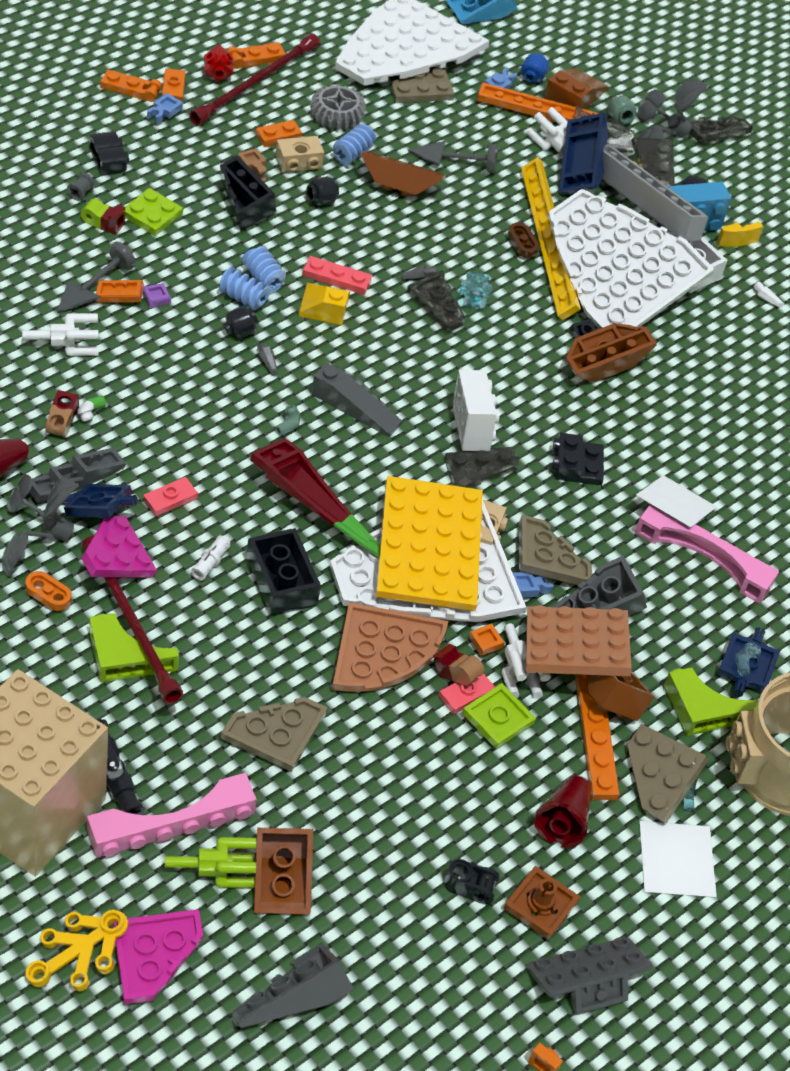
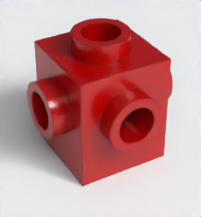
M220 44L204 55L205 73L218 83L224 78H228L234 72L233 56Z

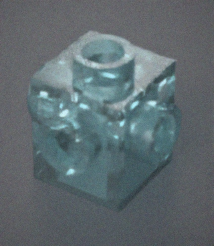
M467 271L466 280H462L460 286V293L464 294L463 306L485 309L487 297H491L492 284H489V274Z

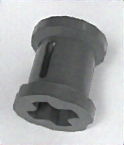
M80 173L77 181L67 186L69 196L74 200L81 201L87 191L94 189L95 181L89 174Z

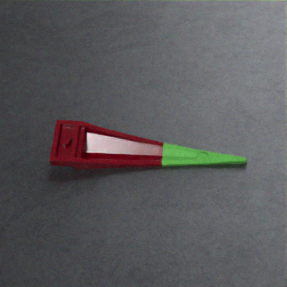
M283 438L252 453L250 461L267 473V479L379 558L380 544L338 499L301 449L288 439Z

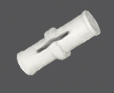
M218 536L211 547L203 551L201 559L191 569L193 577L202 581L213 567L218 566L221 562L220 558L231 546L230 541L226 537Z

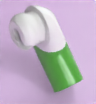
M101 395L85 400L77 410L81 421L86 422L93 419L94 416L91 411L105 407V398Z

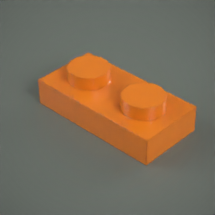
M294 120L258 127L256 128L255 135L265 148L277 145V140L300 138L302 137V131Z

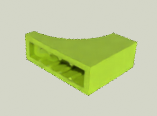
M115 613L89 617V634L100 683L155 675L139 642L122 628ZM153 647L165 670L168 672L178 671L179 653L177 648Z
M678 668L669 672L663 686L686 736L732 727L733 722L737 720L741 711H754L758 699L738 700L717 693L701 681L693 668Z

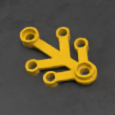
M109 910L102 917L81 915L78 912H71L65 917V924L72 932H77L83 927L95 929L88 935L56 932L52 928L45 929L40 935V940L44 947L51 949L58 944L70 947L47 963L40 960L30 963L26 968V977L29 983L34 987L45 986L50 981L51 974L78 957L76 969L70 977V982L76 991L87 989L90 984L87 973L94 945L103 940L101 955L96 958L95 965L101 974L110 973L114 969L112 955L116 938L122 936L128 928L126 916L120 911ZM73 919H79L77 924H70ZM113 923H118V924H119V925H118L117 927H115V928H111V929L109 928L110 925L113 924ZM48 936H54L52 941H45ZM103 961H109L106 967L100 966ZM40 973H44V974H45L42 978L37 979V980L35 979V977H36L38 974H40ZM78 978H85L83 983L75 984Z

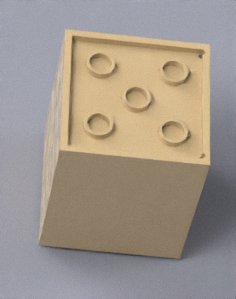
M19 669L0 686V853L36 877L87 821V816L92 815L106 800L108 727Z

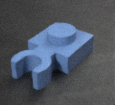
M504 68L502 74L496 72L486 79L484 83L510 89L512 83L516 81L517 73L509 75V68Z
M166 93L154 102L153 107L147 110V118L156 116L155 123L159 124L163 121L164 116L170 119L182 110L183 102Z
M526 572L513 573L522 597H537L539 592L548 594L554 587L553 584H546L547 577L539 575L534 577L533 574Z

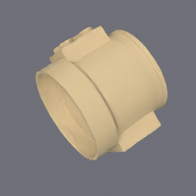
M789 672L776 677L764 688L754 711L740 712L737 720L733 722L730 735L726 737V749L730 751L732 758L731 772L735 774L737 784H743L750 796L765 808L790 816V753L783 749L770 734L790 735Z

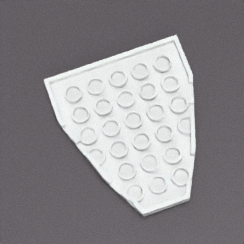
M391 0L376 8L349 38L335 62V69L362 85L386 82L389 76L399 75V79L429 72V67L438 66L440 69L446 67V62L455 60L456 64L462 63L489 47V40L416 0Z
M580 189L549 211L548 218L560 260L570 277L585 315L592 320L598 329L613 323L636 327L642 326L714 272V268L686 239L681 236L676 238L667 233L668 229L662 226L660 228L649 223L650 219L621 204L616 206L608 203L606 198L595 196L584 189Z
M483 499L482 511L484 519L481 521V524L485 528L490 529L494 541L492 545L480 542L476 611L376 597L379 558L360 544L356 547L352 545L346 549L344 554L330 560V569L343 606H348L349 602L435 619L481 622L523 614L526 611V605ZM382 528L370 533L379 544L381 542Z

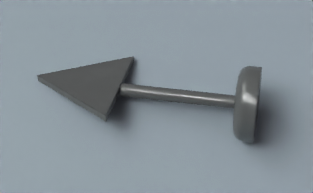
M446 141L408 149V152L437 166H440L442 157L486 161L487 171L489 173L496 172L498 144H491L488 147L487 156L443 152Z
M113 242L109 247L112 261L82 287L68 281L57 313L99 299V295L87 289L115 265L123 270H131L135 267L136 259L130 249L121 242Z

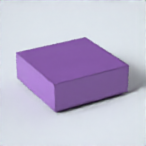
M164 283L144 287L143 296L149 308L171 304V297Z

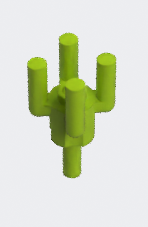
M221 837L216 842V848H199V857L165 856V868H199V876L215 877V884L219 888H255V877H228L227 873H256L255 853L228 852V849H256V838Z

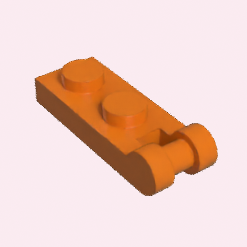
M279 42L239 49L232 46L227 49V52L233 56V67L236 69L270 64L286 54Z
M107 69L100 81V88L152 102L156 99L157 93L162 88V83L157 79L149 81Z

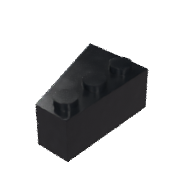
M238 155L220 165L222 185L241 231L276 212L275 193Z

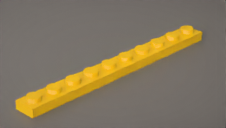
M537 157L521 167L557 315L561 320H565L581 310L577 293L558 254L548 218L549 211L554 208L543 161Z

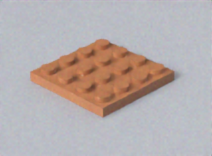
M542 605L527 606L526 672L631 676L628 610L618 608L595 609L588 607L584 609L567 606L560 608Z

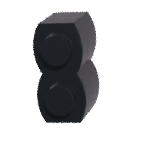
M115 131L90 134L89 148L100 174L126 171L127 164H129V154L123 149L122 138L118 137Z

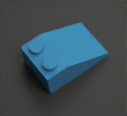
M446 0L461 24L501 19L518 9L515 0Z

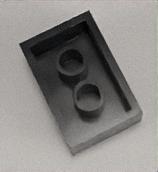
M296 528L248 538L246 558L270 615L318 604L321 584Z

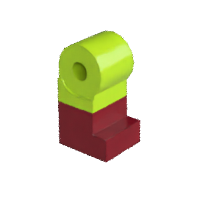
M93 198L84 206L80 215L86 223L116 235L125 224L126 207L117 204L114 208Z

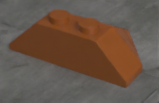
M367 150L361 154L375 183L381 184V188L393 191V188L401 190V194L413 197V194H419L446 177V174Z
M613 323L575 338L566 361L576 377L596 382L634 367L656 347L657 343L644 326L636 327Z

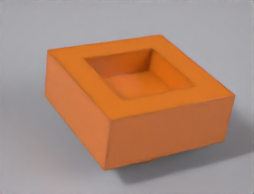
M493 624L470 631L469 638L481 656L502 649L504 646V641Z
M539 1042L532 1051L528 1064L537 1071H559L563 1060L559 1058L552 1048L545 1047Z

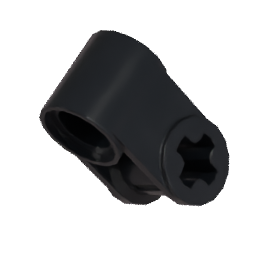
M456 859L449 865L444 877V886L452 894L472 899L481 904H490L494 900L493 890L495 884L499 882L500 875L492 868L482 867L464 859ZM454 875H459L463 879L457 878Z

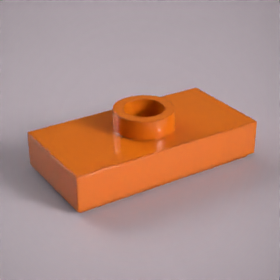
M165 68L162 96L168 93L183 102L185 70Z
M100 280L96 290V294L100 298L96 299V302H141L144 289L143 280Z

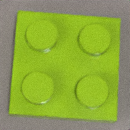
M148 188L125 206V218L154 236H157L183 215V207L151 188Z
M503 683L465 706L462 712L495 749H498L534 725L536 717Z

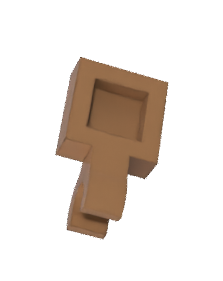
M256 148L238 153V156L251 170L265 182L266 178L263 173H267L266 160Z

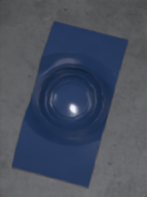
M604 112L567 121L559 187L560 195L576 193L580 189L586 191L598 189L605 172L603 152L608 142L607 119Z

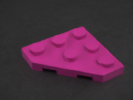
M111 516L110 518L103 519L81 558L91 577H153L157 572L156 567L126 516Z
M199 909L127 919V931L122 936L116 938L115 942L124 1005L154 1001L201 943L203 931ZM113 923V928L117 927L119 924Z

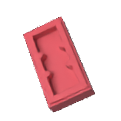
M186 477L143 495V501L155 517L198 499V492Z
M483 674L478 676L469 685H462L456 682L441 690L438 696L454 715L495 688V686Z

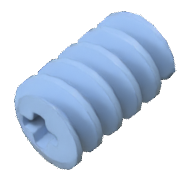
M366 124L357 125L334 143L333 154L336 160L344 166L351 165L352 162L361 157L363 151L371 149L376 141V135L370 126Z
M266 247L250 249L242 256V262L251 275L254 276L258 283L262 282L264 284L263 289L269 286L271 287L270 294H273L281 288L282 283L286 279V273L277 264V261Z
M234 266L229 267L224 272L219 285L222 293H227L229 297L235 298L236 301L242 302L243 305L251 307L252 310L259 309L266 302L271 292V287L266 286L263 289L264 284L262 282L256 284L255 278L249 280V275H242L241 270L237 269L234 272Z

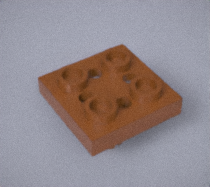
M534 866L507 900L503 909L550 940L578 904L581 896L537 866Z

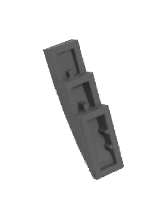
M114 448L73 456L71 463L51 467L48 475L32 478V487L29 492L37 503L47 500L53 486L62 477L77 483L79 487L74 490L77 491L84 488L87 484L98 482L125 467L126 462Z

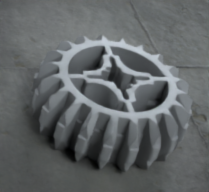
M330 84L329 87L323 86L322 89H317V92L313 94L310 108L312 117L316 118V122L321 123L322 127L328 126L329 130L336 128L337 131L339 129L346 131L347 128L353 129L354 126L359 125L363 121L366 103L364 97L360 96V92H355L354 88L349 89L347 85L343 87L339 84L337 86Z

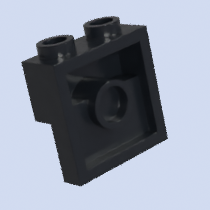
M560 432L559 437L554 438L552 449L553 452H556L552 462V469L556 470V480L602 486L604 480V445L583 442V435Z

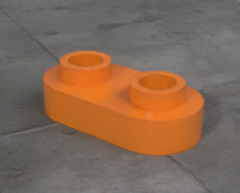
M42 571L32 572L26 577V592L48 608L62 611L70 606L72 600L71 590L55 578Z

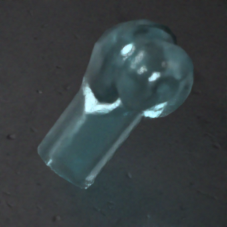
M746 643L736 654L737 669L740 676H747L751 673L749 660L751 658L756 659L757 655L760 656L761 648L756 643Z

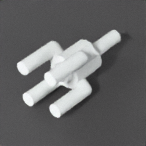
M551 107L547 113L559 124V126L555 127L538 112L534 119L540 124L539 128L546 134V139L544 140L532 127L527 130L526 134L543 150L546 151L552 146L560 155H563L567 120Z
M98 313L67 314L65 316V324H51V330H22L23 340H51V346H65L68 356H99L98 346L75 347V342H79V340L98 339V330H79V328H74V323H98Z
M511 623L507 624L504 629L510 645H507L505 648V655L509 665L501 671L506 688L517 698L519 692L514 676H516L518 681H524L527 678L533 698L539 699L543 696L536 673L526 672V643L519 640L514 625ZM539 673L540 679L543 682L551 678L550 673Z

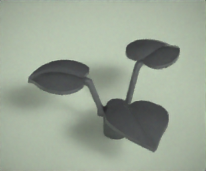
M689 79L678 88L675 94L677 102H675L674 106L679 115L669 116L659 108L665 101V95L660 90L655 89L646 94L639 105L638 117L643 121H647L658 111L668 119L670 129L653 126L652 129L642 131L637 138L635 148L637 155L644 162L648 163L651 155L661 143L663 131L673 135L678 134L680 137H685L690 132L691 124L686 121L687 117L684 116L682 111L690 107L708 86L706 83Z
M27 474L21 477L18 486L14 488L8 499L6 508L9 512L13 513L22 502L46 518L43 528L46 529L47 533L24 530L21 535L16 533L12 537L2 555V568L7 576L12 578L13 568L27 546L28 536L46 537L50 540L54 536L62 541L69 539L74 530V524L65 520L55 511L79 487L77 483L66 477L60 478L48 495V504L44 512L25 498L32 487V478Z

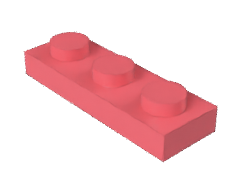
M313 256L309 257L302 274L304 277L362 295L366 294L372 281V274Z

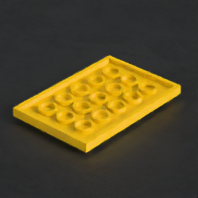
M387 476L376 597L476 611L483 490Z

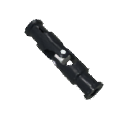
M96 719L105 726H109L106 719ZM108 731L106 782L114 801L119 803L121 811L142 815L145 812L143 804L138 802L135 795L137 789L127 766L119 757L118 745Z

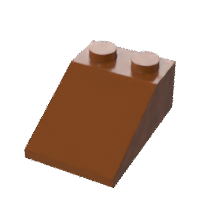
M577 68L559 70L548 79L544 99L585 110L609 90V86Z
M632 671L631 676L586 675L588 690L596 701L595 705L606 713L609 710L614 712L622 719L626 720L628 717L638 721L654 698V695Z
M257 827L254 913L311 914L313 829Z

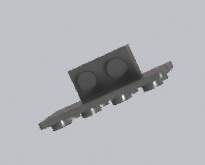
M619 937L613 941L592 944L586 948L566 951L560 955L539 958L536 961L527 963V970L549 997L571 992L572 1010L577 1015L628 1001V976L652 970V963L629 937Z

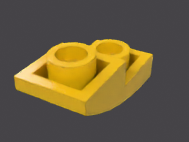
M759 221L750 225L747 224L744 227L738 222L726 225L721 228L716 244L721 247H738L756 243L759 241L764 226Z

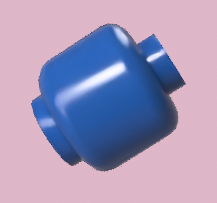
M530 54L521 66V75L528 82L540 83L549 70V62L542 54Z

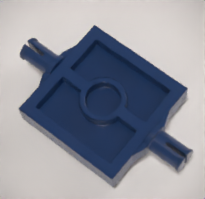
M87 484L77 493L70 494L63 503L67 504L64 507L66 516H75L80 519L86 517L107 519L120 506H136L138 499L136 495H132L130 485Z
M756 628L753 638L744 637L734 632L731 636L717 675L736 682L732 691L734 696H736L738 689H740L737 697H742L745 687L763 692L764 688L769 684L780 651L762 642L765 635L763 628L760 635L758 634L761 628Z

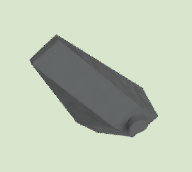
M326 362L314 375L311 395L389 438L402 424V420L351 372L338 365Z
M624 556L598 567L593 576L586 582L583 580L572 594L563 597L553 606L558 608L567 606L584 609L588 607L595 609L618 608L628 610V616L647 608L644 593Z
M320 943L291 962L293 968L283 976L277 974L271 979L272 984L270 988L266 991L260 990L255 992L232 1011L231 1015L239 1027L243 1028L341 1001L354 988L340 961L323 943Z

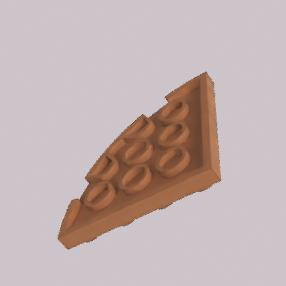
M349 602L332 690L348 692L373 691L387 688L409 679L421 671L434 658L433 655L438 652L444 640L448 621Z

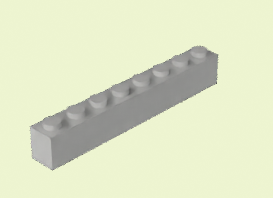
M606 144L603 152L605 172L602 177L606 184L618 190L619 194L630 199L629 201L639 206L642 212L651 215L654 221L664 225L668 229L667 231L676 234L678 237L681 236L689 243L701 240L708 216L612 145Z

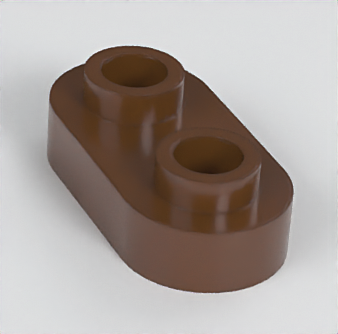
M520 222L511 224L508 237L517 253L524 258L535 257L538 252L539 243L530 228Z

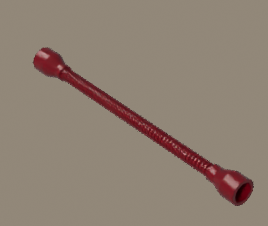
M314 33L308 34L296 48L212 103L193 109L189 114L191 121L195 125L200 126L209 119L215 110L298 55L317 49L320 46L318 36Z
M94 535L87 537L82 542L84 552ZM104 577L156 674L158 691L163 701L167 704L179 701L183 696L182 688L178 681L171 677L168 671L164 669L115 577Z

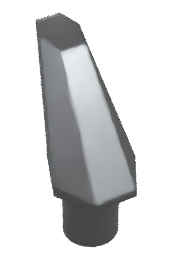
M422 265L403 273L402 277L404 280L427 279L428 276L438 275V270L436 266L427 267Z
M261 343L257 346L259 355L272 376H276L278 371L274 352L270 346Z

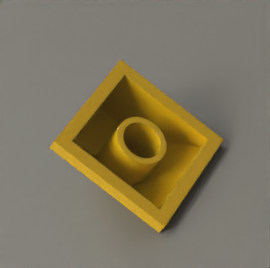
M307 283L298 316L343 325L351 292Z

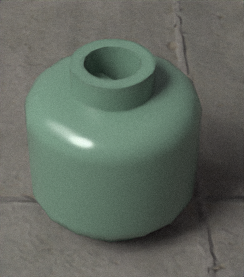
M617 96L608 104V115L618 125H628L635 119L637 108L626 96Z

